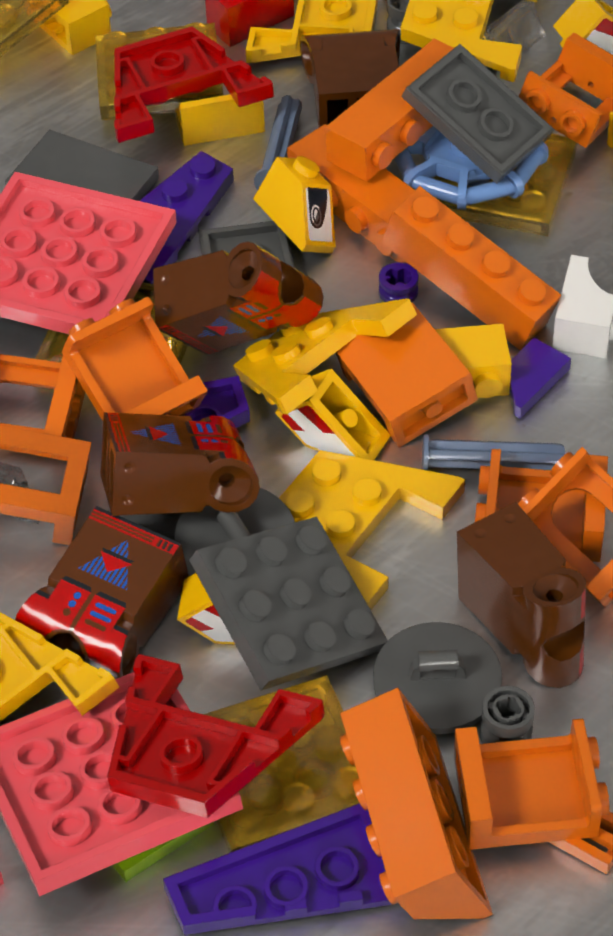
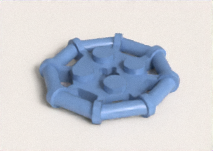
M434 126L423 136H420L414 145L407 147L395 157L394 160L403 177V182L414 190L421 186L435 198L457 205L458 210H466L467 205L506 196L517 198L525 191L524 186L538 166L548 160L549 149L543 143L521 162L514 171L512 170L497 184L494 181L490 182L491 178ZM411 154L423 155L425 162L416 166ZM439 176L457 182L458 187L433 179V177Z

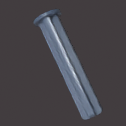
M290 95L282 97L281 103L278 105L263 166L254 177V185L257 190L276 157H287V147L294 142L302 110V102L299 99H293Z
M423 434L422 470L428 471V468L480 469V466H490L492 449H501L500 464L502 466L551 470L557 461L565 455L564 445L559 443L429 439V434Z

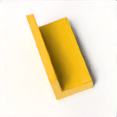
M229 94L182 102L179 107H175L176 121L184 146L265 132L263 101L238 107Z

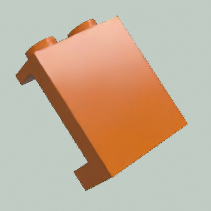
M146 297L138 302H135L133 298L124 300L109 311V316L96 322L93 318L85 319L73 326L68 332L69 336L63 347L62 354L102 421L104 412L182 416L198 408L208 392L199 375L189 379L151 317V310L154 304L150 297Z
M414 303L412 305L417 315L389 337L358 335L335 352L344 376L349 381L354 380L385 421L387 430L391 435L390 437L398 448L478 401L470 372Z
M492 449L490 466H480L478 494L487 495L486 503H477L475 522L515 502L518 504L533 488H537L540 491L552 479L551 470L502 466L500 464L501 449ZM590 455L591 459L604 471H608V456ZM575 489L565 492L558 497L553 505L552 518L554 525L592 562H600L605 526V506L587 491Z
M583 718L572 719L571 733L566 736L479 744L477 727L455 729L454 763L469 850L599 837L601 816L609 815L610 811L609 795L606 783H597L594 769H599L600 765L598 743L595 736L587 737Z

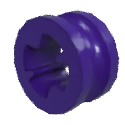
M401 262L391 263L383 267L379 272L380 298L384 302L410 299L412 303L418 296L419 275L417 270L411 265Z

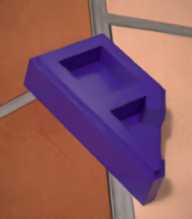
M533 338L511 359L510 390L514 404V415L521 419L571 367L570 357L536 338Z

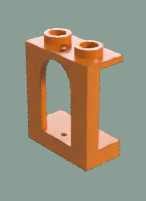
M572 33L566 39L558 61L541 76L533 71L528 72L519 98L553 129L587 148L609 126L610 112L613 111V55L578 34ZM572 82L603 102L595 109L566 92L563 88Z
M0 354V383L54 389L45 429L0 423V425L74 439L85 391L64 355L61 362Z
M0 425V449L68 461L60 494L0 483V514L54 523L52 542L70 546L73 541L88 473L92 442Z
M581 447L575 455L568 452L562 456L550 471V474L553 476L552 479L540 491L537 488L530 490L520 500L518 505L566 559V568L581 573L586 580V591L605 608L613 600V559L601 570L557 529L552 518L553 505L558 497L567 491L575 489L587 491L613 513V478L592 460L589 453Z

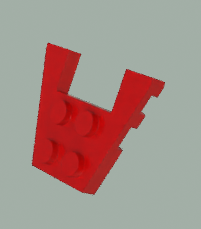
M193 26L115 48L114 127L118 143L154 133L153 118L146 106L150 104L160 105L168 101V99L188 93H201L208 87L224 84L238 107L274 97L273 83L265 76L259 79L251 73V66L242 60L233 61L227 57L225 48Z
M138 654L133 666L135 674L133 685L128 687L125 699L127 710L124 723L119 725L107 774L110 790L208 818L323 719L325 715L323 700L278 689L256 726L250 727L166 705L183 680L180 664Z

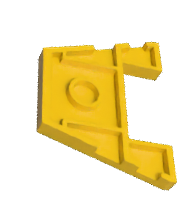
M298 0L293 29L250 27L245 50L246 63L301 56L300 38L302 35L373 31L378 0Z
M409 0L401 24L402 41L423 48L434 38L453 48L461 44L484 66L500 71V78L509 82H515L522 58V45L482 40L494 0Z
M399 299L318 313L312 321L300 327L278 326L279 331L270 338L250 345L245 351L246 355L233 364L237 375H239L241 382L257 394L262 392L268 403L271 405L276 404L281 413L288 415L318 391L311 375H308L314 368L356 336L389 337L417 314L410 299Z
M319 450L279 499L290 510L295 522L313 517L318 518L368 607L372 610L388 590L389 577L352 557L398 500L405 501L443 520L465 492V479L454 475Z
M0 612V722L52 682H56L82 716L120 688L110 672L101 667L97 669L84 662L81 656L68 649L63 650L46 641L43 635Z

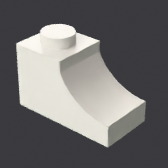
M571 255L555 316L552 348L558 351L606 358L610 340L613 341V294L602 290L592 279L588 268L589 257Z

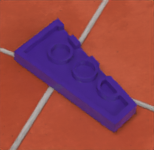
M200 151L140 200L141 202L175 209L177 220L171 234L140 287L151 295L154 294L153 268L177 262L179 250L186 241H192L198 232L199 222L204 216L211 214L233 183V168Z
M359 803L163 878L164 890L183 934L189 935L392 905L383 891L379 874L386 871L382 856L378 857L375 854L366 834V826L372 824L368 810L365 811Z

